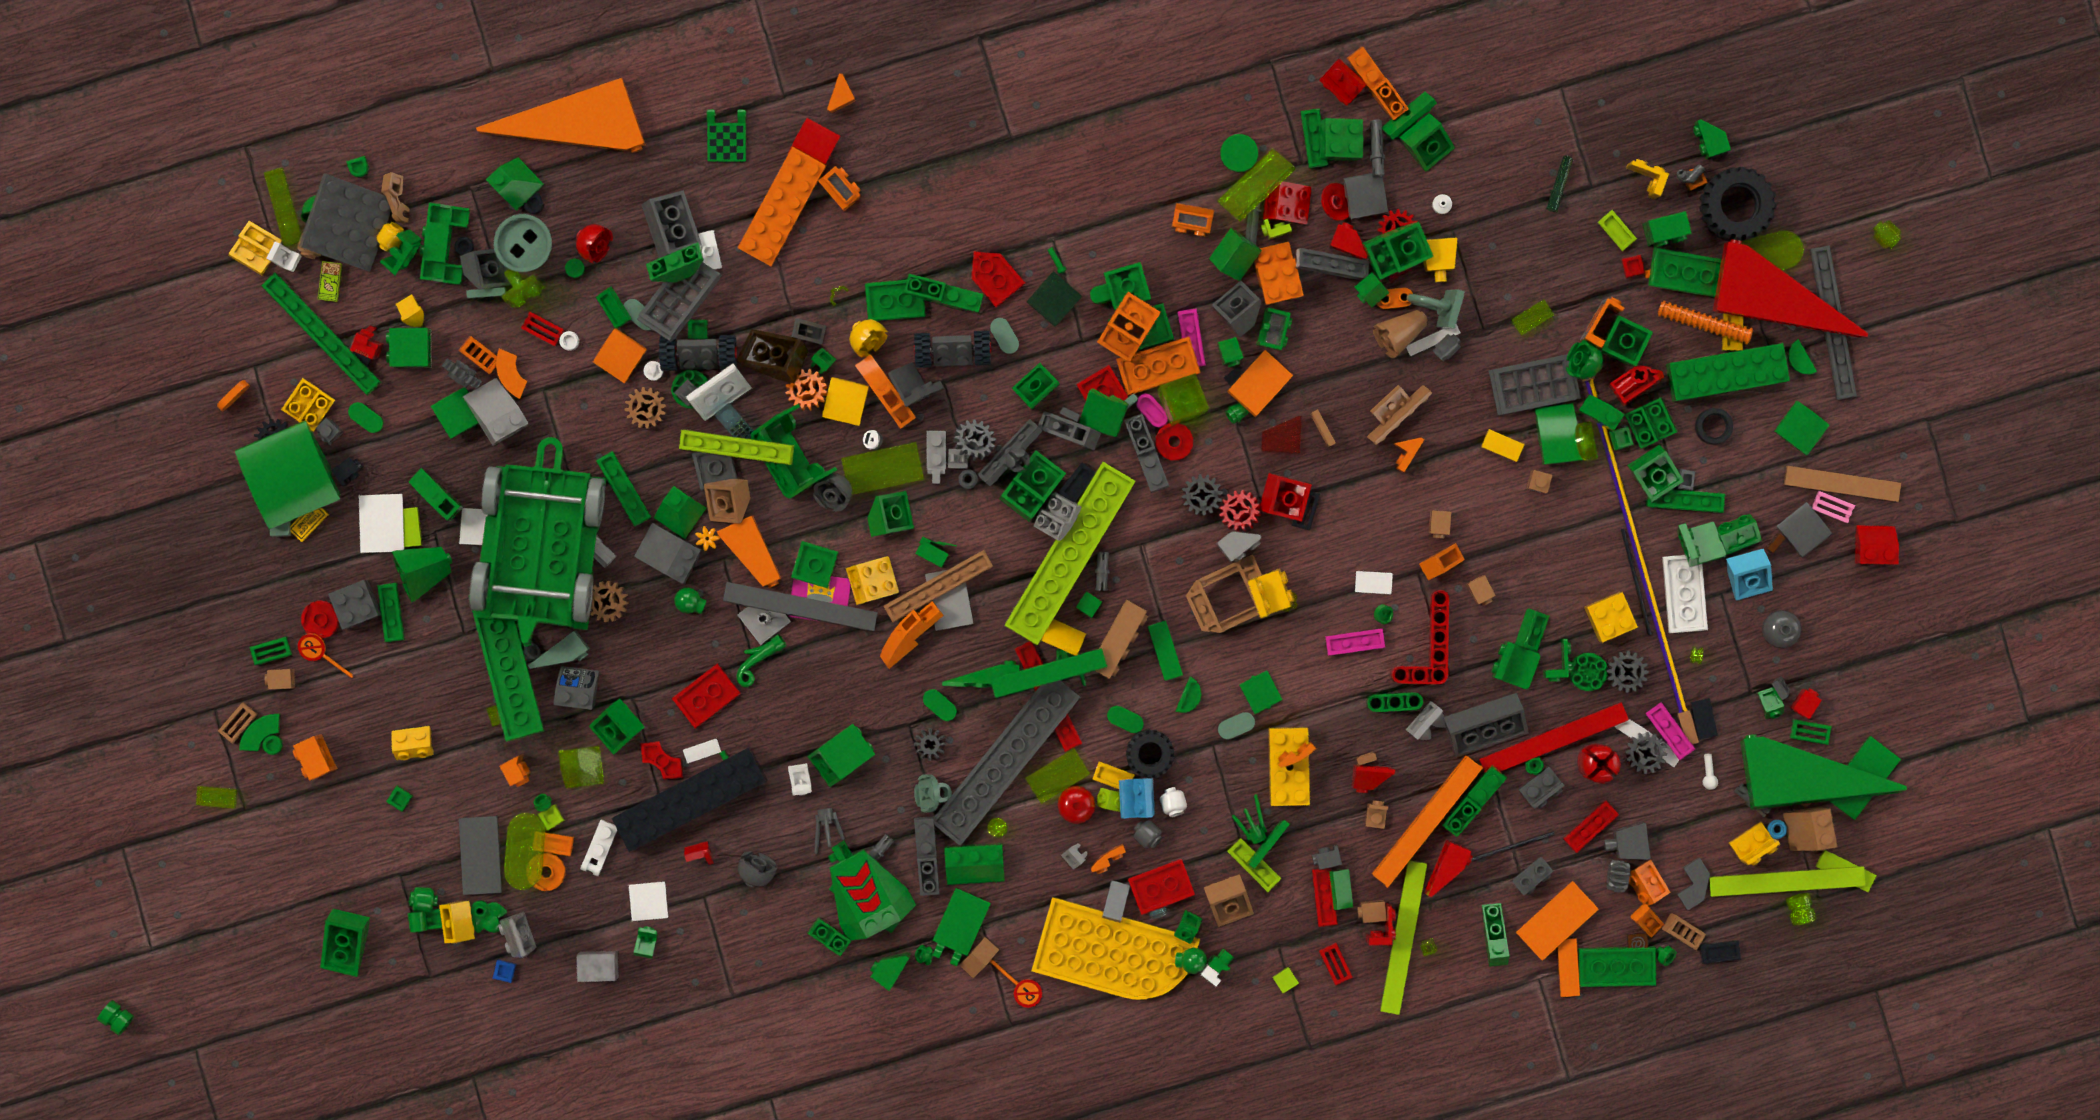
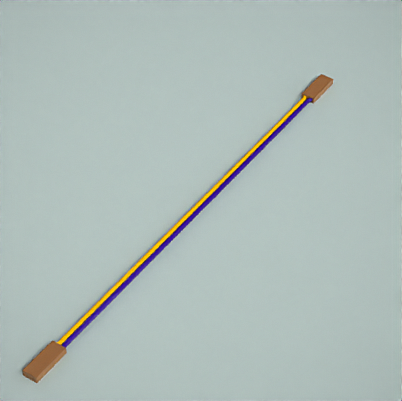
M1595 376L1589 379H1582V382H1585L1588 393L1598 398L1593 383ZM1597 423L1678 705L1679 713H1677L1679 723L1692 744L1699 743L1691 712L1687 710L1609 435L1607 429Z

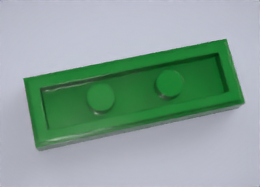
M1320 108L1300 111L1309 169L1328 166L1327 160H1320Z
M398 583L377 585L385 642L405 640Z
M1166 620L1149 625L1148 629L1164 680L1167 681L1183 676Z
M1280 821L1247 862L1246 866L1249 869H1255L1290 825L1287 821Z

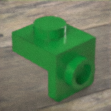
M647 926L638 928L634 955L653 959L658 938L656 930Z

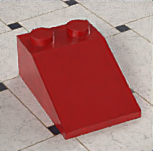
M1446 840L1424 893L1429 897H1433L1462 872L1465 866H1469L1473 858L1471 855L1472 851Z

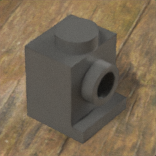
M325 418L315 428L319 438L330 446L344 433L331 418Z
M1336 844L1332 845L1333 849H1330V847L1318 849L1319 852L1312 855L1314 866L1318 865V869L1321 870L1342 865L1339 849Z

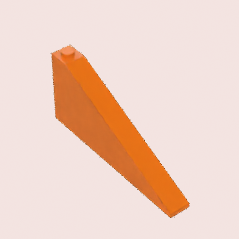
M622 78L476 127L480 134L631 151L632 153L643 150L642 147L646 146Z

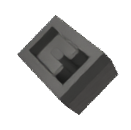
M795 318L792 337L807 342L823 344L826 326Z

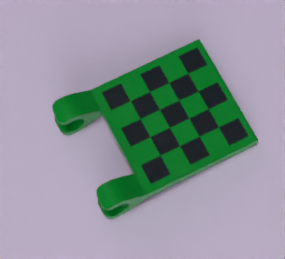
M713 109L707 110L708 162H746V110L739 109L737 111L738 123H715L716 111Z

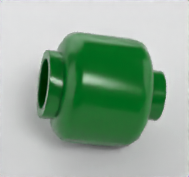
M416 887L414 891H410L409 907H412L413 911L431 912L433 906H437L438 895H434L432 888Z

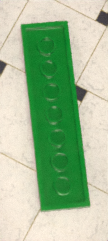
M472 610L506 742L545 732L516 621L476 618L477 611Z

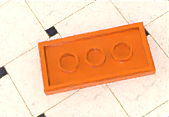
M1190 336L1137 352L1130 363L1122 358L1116 359L1127 396L1201 373Z
M1572 881L1516 933L1543 961L1599 909Z

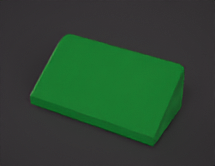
M1527 609L1515 644L1537 652L1549 615Z

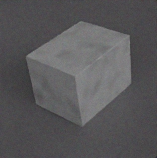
M592 951L577 954V982L615 981L618 978V951Z

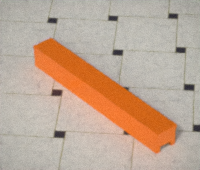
M1464 756L1372 872L1373 876L1384 883L1387 888L1390 886L1483 769L1481 765H1478L1468 756Z

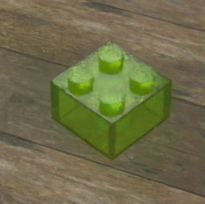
M1196 373L1161 385L1157 390L1171 426L1205 414L1209 410Z

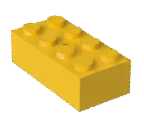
M1268 728L1270 805H1310L1309 755L1294 763L1291 771H1288L1286 766L1280 767L1277 764L1279 762L1277 758L1284 751L1289 752L1291 750L1297 755L1299 753L1297 749L1304 742L1306 744L1309 743L1308 728Z

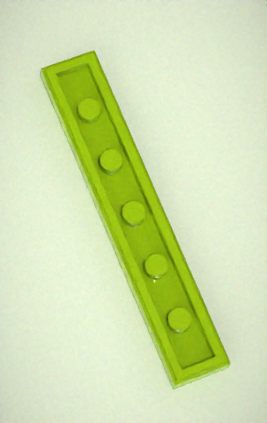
M681 430L679 449L792 465L794 445Z

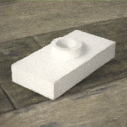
M714 230L698 233L702 244L700 247L704 258L703 263L714 270L722 268Z

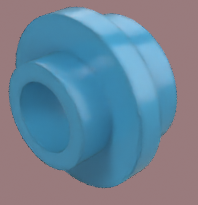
M1773 820L1769 823L1767 831L1772 838L1780 839L1786 835L1787 826L1781 820ZM1775 826L1780 827V831L1777 833L1774 832Z

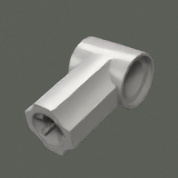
M597 535L594 558L606 568L615 559L616 555L602 543V539Z

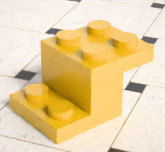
M1280 568L1248 581L1260 618L1293 605L1292 602L1295 599L1292 590L1287 589L1286 583L1288 579L1285 571L1281 572Z

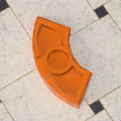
M499 348L496 357V369L499 379L512 395L520 399L527 381L517 371V356Z

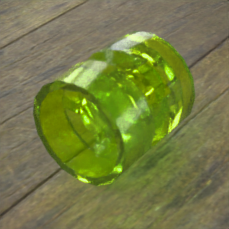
M1810 893L1797 894L1785 899L1788 910L1792 911L1790 919L1793 926L1817 920L1815 910L1810 907L1812 905Z

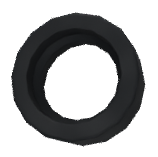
M1711 408L1703 411L1695 421V431L1701 441L1713 445L1720 444L1730 438L1733 432V421L1726 411L1720 408ZM1711 415H1718L1725 422L1724 433L1716 438L1709 437L1703 430L1705 419Z

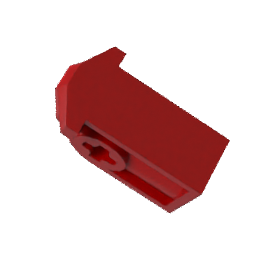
M1637 366L1611 382L1609 387L1621 404L1625 406L1664 379V375L1660 370H1654L1647 366ZM1636 373L1643 374L1642 380L1639 378L1635 379Z

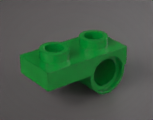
M440 908L432 909L431 912L407 913L410 933L442 928Z

